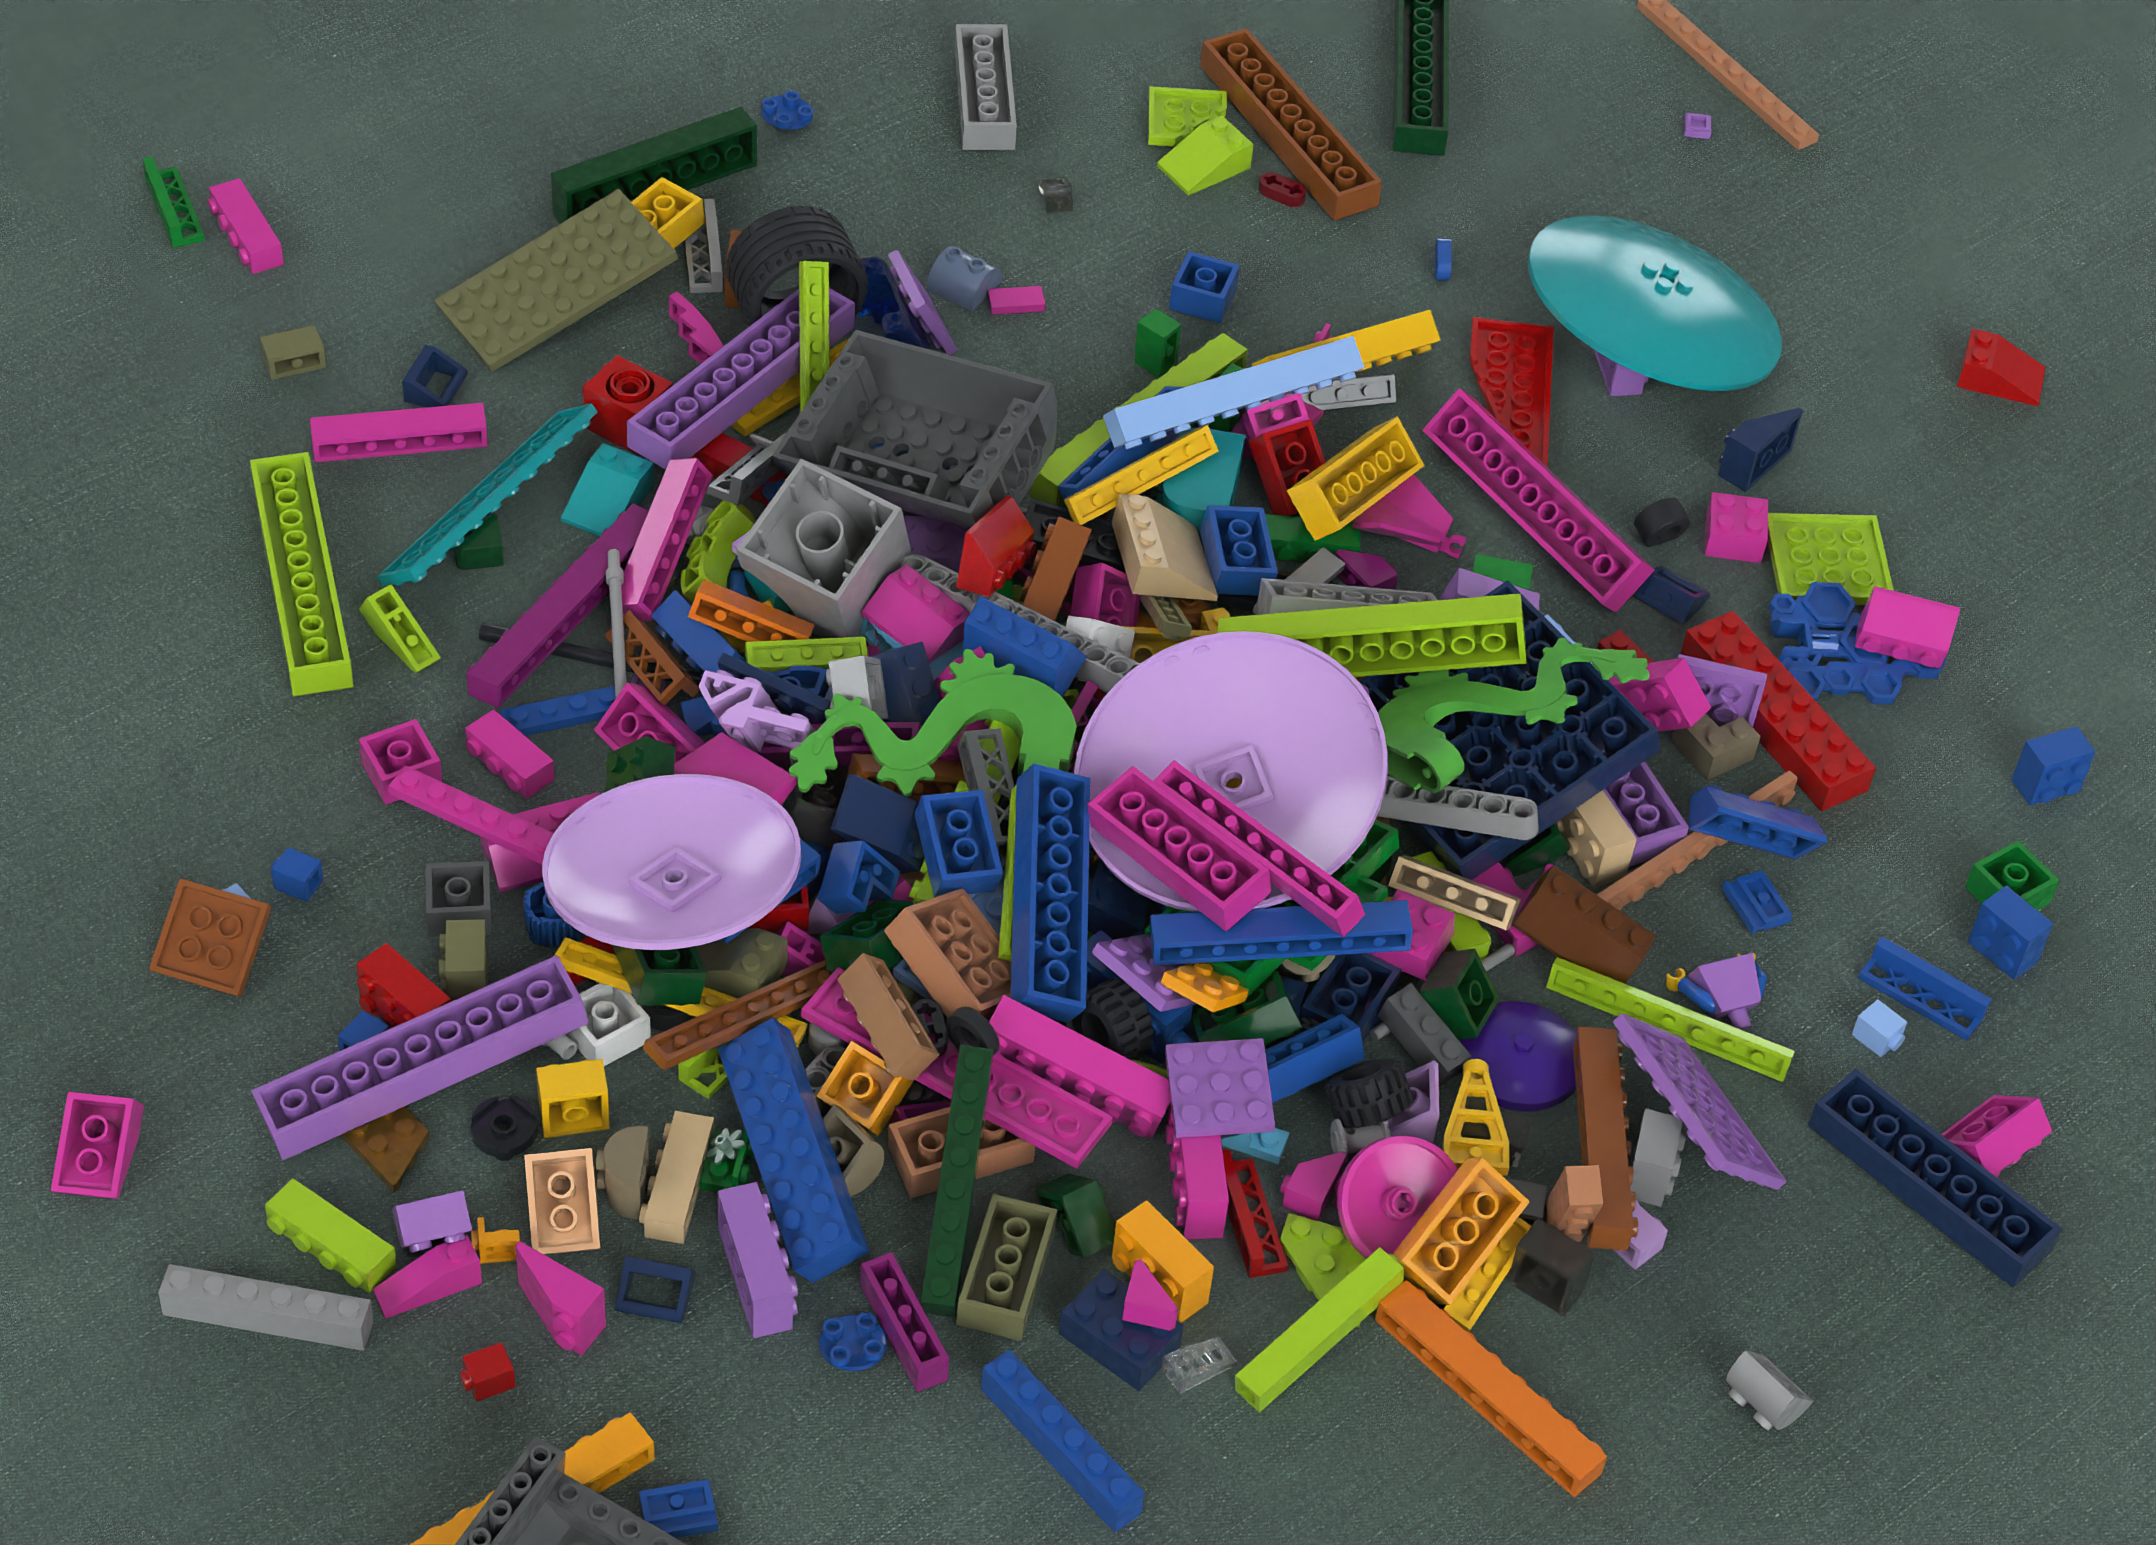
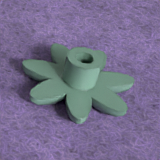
M725 1128L722 1134L710 1139L709 1142L714 1148L706 1153V1157H715L714 1162L716 1165L720 1164L726 1156L731 1160L735 1159L736 1155L733 1149H740L745 1145L743 1140H738L742 1135V1131L738 1129L730 1135L729 1130Z

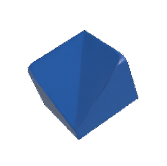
M704 697L680 703L681 720L697 736L713 733L711 722L715 714L708 706Z

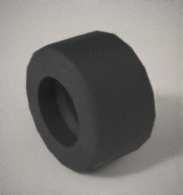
M1674 497L1664 498L1652 503L1643 509L1634 520V526L1647 547L1678 538L1689 528L1691 523L1680 501Z

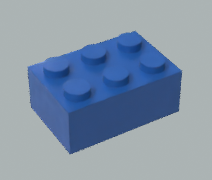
M1208 505L1200 526V533L1205 557L1217 594L1259 596L1261 578L1276 579L1278 574L1264 508Z
M983 790L923 795L914 814L934 898L964 888L967 894L995 891L1003 876V870Z

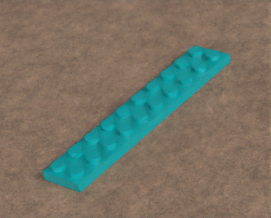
M589 403L561 410L554 414L376 577L381 585L395 584L400 586L408 581L416 583L427 575L426 570L431 565H436L446 558V551L461 544L465 540L464 535L468 531H473L482 525L483 517L498 510L502 506L500 502L504 498L514 495L520 489L518 486L520 483L534 477L538 473L537 468L541 464L548 463L556 456L554 452L558 448H563L573 441L572 436L576 432L584 430L591 424L590 419L598 413L593 404Z

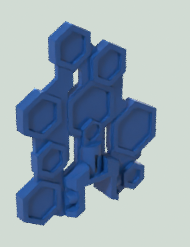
M1812 582L1806 595L1798 596L1796 601L1790 594L1776 593L1768 609L1772 612L1769 630L1776 638H1798L1799 647L1785 646L1778 660L1815 701H1817L1822 691H1828L1831 695H1848L1849 692H1862L1872 704H1893L1903 683L1901 680L1904 675L1937 679L1947 660L1946 658L1944 659L1940 669L1907 660H1893L1892 664H1886L1889 658L1888 655L1868 652L1854 647L1858 620L1861 615L1858 612H1852L1856 602L1840 583ZM1818 628H1842L1844 630L1829 631L1819 630ZM1822 657L1846 658L1849 661H1829L1827 666H1817Z

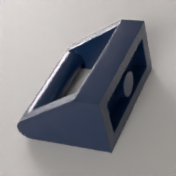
M425 345L402 380L404 402L426 408L448 406L468 375V370L436 347ZM435 372L453 376L440 397L425 388Z
M1663 566L1654 568L1655 570L1638 588L1635 597L1683 624L1688 622L1709 599L1710 592Z
M625 1256L615 1311L682 1323L694 1285L696 1271ZM634 1274L681 1282L682 1286L677 1308L627 1299Z

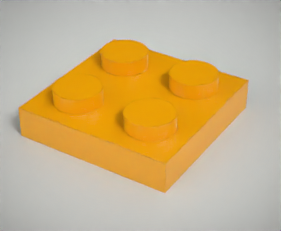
M1192 963L1166 971L1161 980V983L1211 1012L1246 1001L1249 993L1248 989L1239 985L1237 979L1218 974L1207 963Z

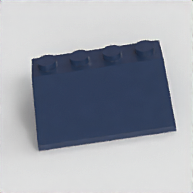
M923 642L871 656L881 659L889 718L883 720L884 723L919 722L923 726L940 702Z

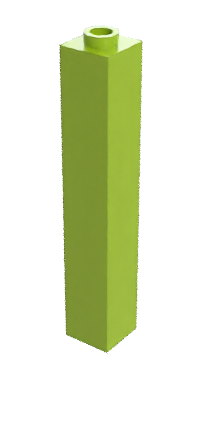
M1379 1247L1235 1375V1391L1260 1413L1378 1307L1379 1301L1403 1283L1404 1268L1397 1261L1398 1258L1391 1253L1388 1255Z

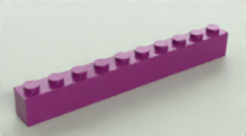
M632 504L625 512L620 513L617 520L602 532L600 538L593 545H589L584 554L576 562H572L568 570L553 582L551 588L544 595H540L535 604L527 612L522 613L518 621L503 633L501 639L493 647H489L476 664L469 667L466 673L468 695L499 708L610 593L609 585L606 583L608 551L611 549L619 550L620 568L624 572L649 510Z

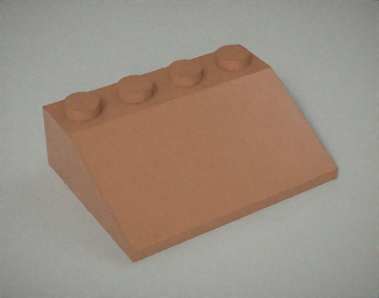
M964 888L904 908L885 928L884 932L891 940L892 945L900 952L910 966L911 971L927 989L930 997L940 1005L947 1019L957 1009L970 1007L988 1020L994 1014L1003 995L1010 998L1011 961L998 958L1000 937Z

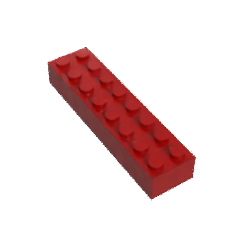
M1734 611L1686 630L1680 652L1681 655L1767 674L1766 684L1753 728L1761 736L1760 744L1785 772L1790 770L1798 777L1796 784L1821 812L1869 791L1876 767Z

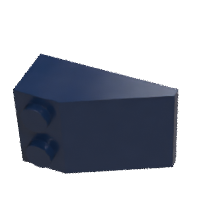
M1795 408L1743 422L1737 429H1731L1724 440L1726 447L1719 459L1721 465L1718 476L1746 492L1792 450L1803 410Z
M854 774L848 775L831 830L847 842H866L900 871V874L917 872L921 869L924 852L914 814L919 803Z

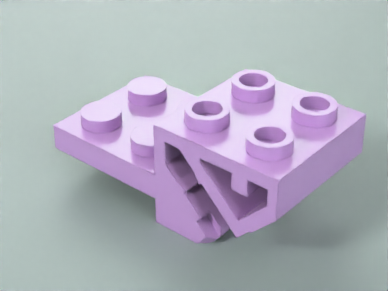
M705 670L699 684L704 699L728 736L747 748L760 752L765 741L794 749L810 734L816 732L809 719L796 713H792L791 716L781 714L770 699V695L762 687V683L750 677H745L742 680L723 670H717L716 673Z

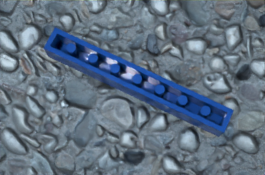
M1390 900L1361 903L1365 916L1344 938L1302 906L1252 909L1227 931L1223 930L1202 912L1151 915L1150 941L1153 965L1410 951L1413 928L1408 901Z

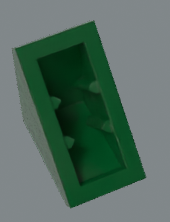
M492 514L456 547L457 568L470 570L504 566L498 516Z

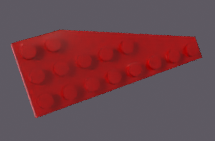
M1473 317L1469 363L1488 411L1548 468L1554 327Z

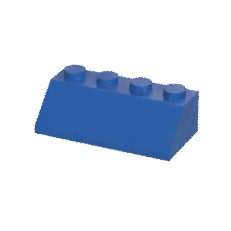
M981 596L965 621L962 656L965 649L974 650L981 647L985 654H993L994 666L996 668L1013 664L1015 666L1014 675L1038 680L1059 693L1062 698L1087 658L1072 643Z
M1705 786L1691 795L1689 830L1795 860L1827 843V836L1814 817L1804 815L1800 810L1776 807L1773 802L1755 801L1741 793H1727L1717 786Z

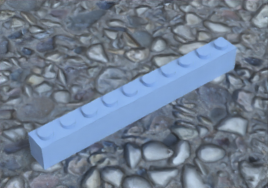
M1354 336L1122 406L1104 414L1103 418L1114 448L1125 445L1127 450L1143 444L1141 440L1148 437L1150 442L1166 437V432L1171 430L1175 434L1190 430V424L1196 422L1201 427L1215 422L1214 417L1219 415L1223 419L1238 415V409L1241 408L1249 410L1261 406V402L1267 400L1273 402L1285 398V395L1290 393L1293 395L1297 393L1303 395L1310 392L1309 387L1315 385L1317 390L1333 385L1332 380L1338 378L1340 383L1356 378L1355 372L1365 367Z

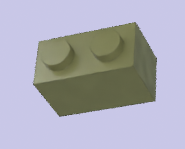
M315 325L260 337L262 358L271 380L326 368L324 346Z

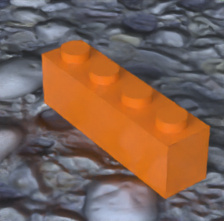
M705 579L696 593L688 614V618L747 642L810 639L815 626L810 622Z

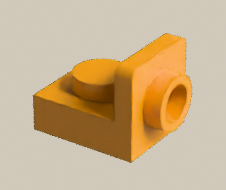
M478 1217V1230H472L471 1237L474 1249L479 1250L480 1264L517 1261L515 1246L520 1241L519 1230L501 1229L495 1232H485L484 1217Z

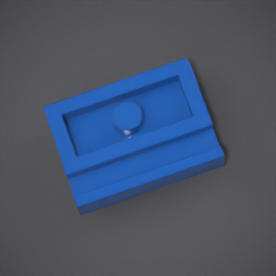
M1763 870L1738 877L1730 883L1728 881L1723 883L1721 890L1751 935L1760 929L1765 931L1791 922L1792 913Z
M709 1479L639 1491L643 1520L674 1538L718 1531V1521L716 1519Z

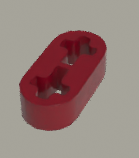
M1267 172L1260 176L1258 190L1261 195L1289 207H1300L1304 204L1306 187L1303 184L1273 172Z

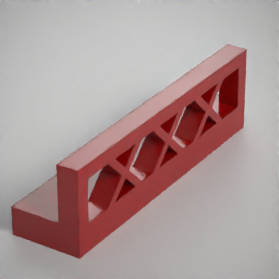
M1230 1149L1222 1150L1229 1197L1227 1212L1248 1277L1254 1278L1287 1272L1288 1263L1253 1158L1233 1161ZM1247 1170L1250 1179L1246 1185H1243L1237 1172ZM1245 1195L1258 1202L1259 1206L1254 1212L1249 1210ZM1254 1222L1267 1229L1268 1233L1263 1239L1258 1237ZM1263 1249L1275 1255L1277 1262L1264 1264L1265 1256Z

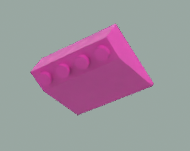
M723 732L674 764V774L712 775L739 781L766 793L781 806L798 783V779L790 776L787 771Z

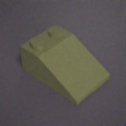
M747 928L727 944L720 939L695 946L707 971L704 987L735 998H740L776 982L788 965L787 938L760 928Z

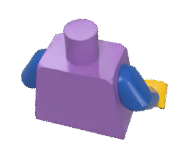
M1738 953L1737 957L1698 966L1688 975L1689 978L1685 977V971L1682 968L1676 969V977H1672L1667 973L1666 987L1670 991L1682 992L1705 1013H1708L1710 1018L1719 1019L1728 1016L1733 1027L1745 1030L1752 1026L1747 1011L1752 1010L1761 1003L1767 976L1757 962H1755L1756 954L1748 953L1741 955Z

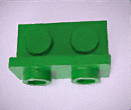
M745 1127L741 1137L738 1139L743 1140L745 1145L740 1149H733L736 1155L735 1159L731 1160L726 1156L720 1164L716 1165L714 1162L715 1157H706L699 1181L700 1190L718 1192L719 1190L740 1186L742 1183H748L751 1165L747 1164L749 1156L754 1157L755 1155ZM714 1129L711 1139L722 1134L723 1130ZM709 1144L708 1151L714 1148V1146Z

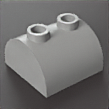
M1745 1350L1733 1364L1726 1378V1382L1732 1387L1728 1393L1731 1398L1743 1407L1749 1403L1755 1408L1757 1412L1753 1418L1767 1430L1772 1426L1777 1430L1787 1427L1799 1418L1814 1402L1765 1355Z

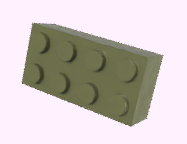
M992 1194L958 1301L956 1325L1022 1341L1055 1234L1058 1209Z

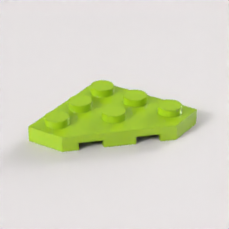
M1149 86L1148 145L1174 147L1202 123L1221 115L1225 117L1227 91Z
M1288 1213L1280 1238L1284 1254L1289 1256L1295 1265L1296 1273L1308 1291H1312L1319 1301L1366 1259L1350 1244L1341 1227Z

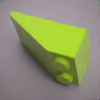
M1221 115L1199 125L1157 162V167L1189 196L1251 169L1254 144Z

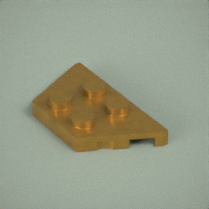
M404 1106L339 1136L395 1193L401 1186L400 1181L407 1169L411 1170L416 1161V1155L423 1150L429 1140V1131Z

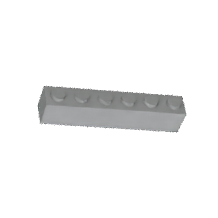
M172 1264L168 1265L158 1292L162 1313L165 1316L361 1351L365 1349L373 1325L370 1299Z

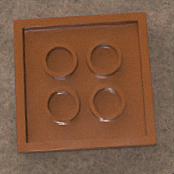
M180 878L149 970L242 998L272 906Z

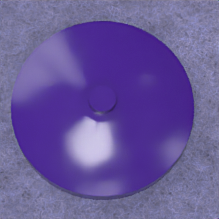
M1521 1001L1497 1003L1477 1038L1459 1040L1472 1056L1470 1060L1480 1059L1488 1064L1489 1076L1499 1107L1523 1112L1545 1110L1562 1103L1576 1090L1573 1045L1577 1032L1564 1018L1545 1007Z

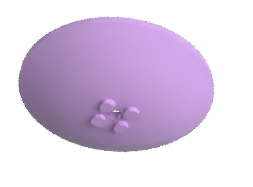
M664 775L630 782L613 788L591 799L575 810L563 821L550 839L544 853L542 876L545 892L555 911L564 921L583 934L601 942L632 949H680L710 943L733 935L759 921L772 911L784 899L797 878L801 863V844L797 827L788 812L776 800L757 788L739 781L712 775Z

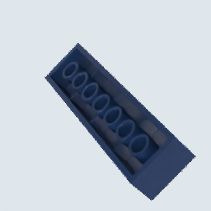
M1856 1068L1816 1102L1808 1123L1811 1129L2010 1286L2014 1287L2053 1250L2062 1230L2060 1226Z

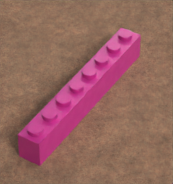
M1175 760L1154 780L1156 784L1267 867L1270 873L1271 884L1343 938L1365 916L1360 899L1355 893Z

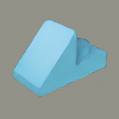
M1275 1128L1274 1132L1220 1136L1222 1146L1279 1164L1289 1140L1290 1132Z

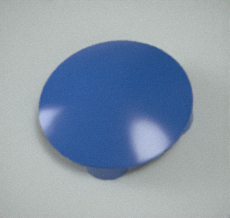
M786 91L784 95L763 99L761 114L764 120L774 127L795 130L807 126L812 121L813 108L799 98L797 92Z
M864 1312L859 1315H845L838 1318H830L824 1322L823 1330L819 1337V1349L824 1359L834 1367L846 1371H861L876 1365L883 1358L887 1349V1336L873 1314Z

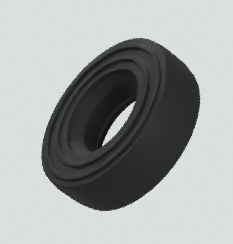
M961 1007L954 1011L946 1020L948 1036L958 1050L960 1045L993 1049V1056L998 1052V1036L989 1021L978 1011L970 1007Z

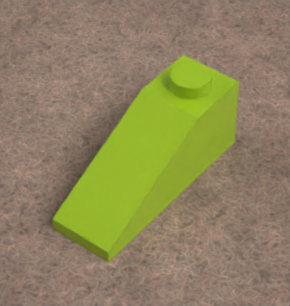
M392 584L365 599L359 611L374 633L415 674L441 659Z

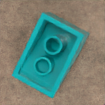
M602 443L588 461L561 516V522L600 537L602 532L617 520L620 513L625 512L632 504L640 506L654 488V463Z

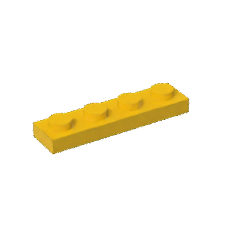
M1518 1217L1452 1304L1444 1305L1443 1309L1450 1314L1452 1320L1462 1329L1471 1330L1536 1229Z

